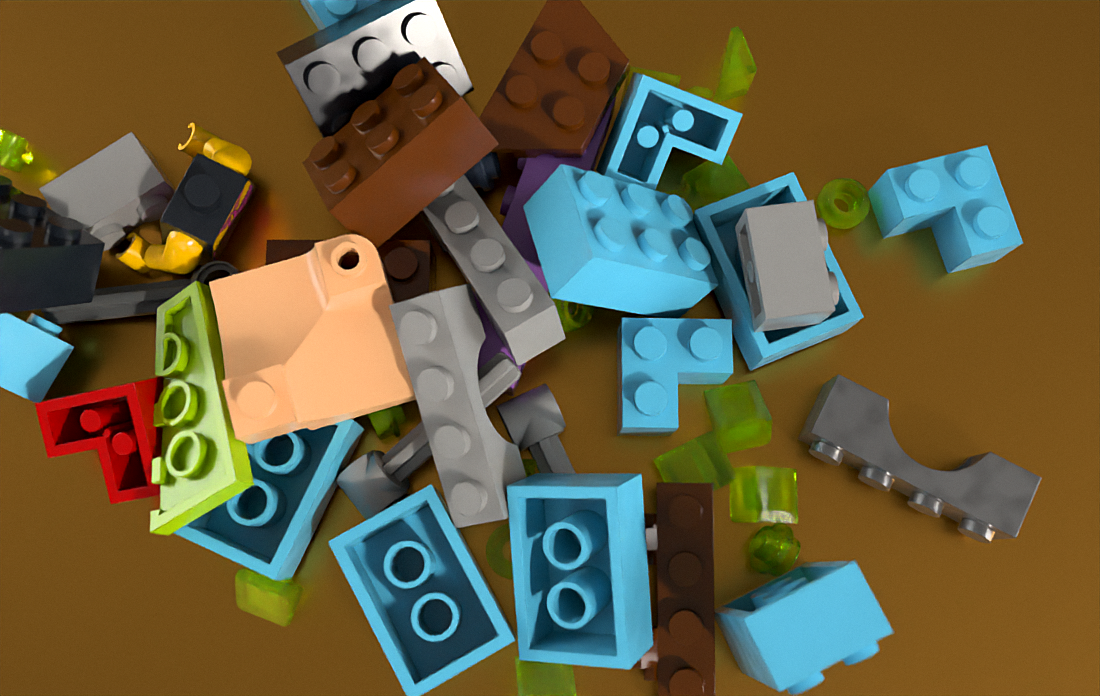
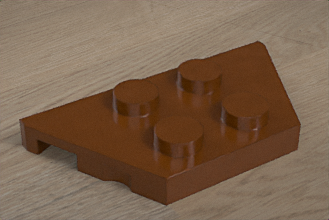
M547 0L479 117L480 121L499 143L490 152H513L514 158H536L542 154H550L556 158H582L629 73L630 60L580 0Z

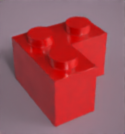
M159 376L34 403L47 457L53 458L97 449L110 504L160 496L161 485L151 482L152 459L162 457V428L153 426L154 404L158 403L163 391L164 377Z

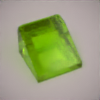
M738 26L731 28L722 52L713 96L714 103L747 94L757 71L743 32Z
M755 380L704 391V399L715 442L721 454L766 445L771 441L773 419Z
M713 431L696 437L653 459L664 482L713 483V491L737 479L736 473Z
M766 466L731 469V520L735 523H798L797 469Z
M249 568L238 569L235 576L236 601L241 610L282 626H287L291 622L304 591L301 588L302 585L289 580H273Z
M519 655L514 656L519 696H577L572 664L519 660Z

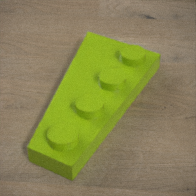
M198 281L193 282L157 308L155 375L164 377V387L158 403L154 404L153 426L162 428V457L152 459L151 483L161 485L160 509L150 513V533L162 535L174 533L254 485L246 443L235 437L222 381L225 380L224 359L210 286Z

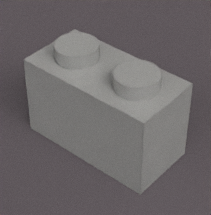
M130 132L39 188L54 212L82 223L84 226L83 230L105 243L104 251L118 246L123 242L126 234L145 222H153L160 219L176 191L152 153L133 132Z
M814 200L746 208L736 224L735 230L754 332L820 324L835 311V305H837L839 300V287L835 274L827 270L824 251H826L828 246V232L825 221L822 218H817Z

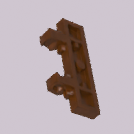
M657 482V513H644L648 565H657V626H652L653 646L631 668H644V680L658 681V696H716L713 483Z

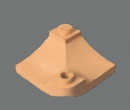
M354 234L335 237L315 243V247L311 251L301 256L209 282L223 351L225 380L222 381L236 439L250 445L303 428H308L312 431L416 400L389 305L395 304L381 258L375 246L368 239ZM355 254L360 257L359 263L355 268L350 270L341 268V262L347 255Z

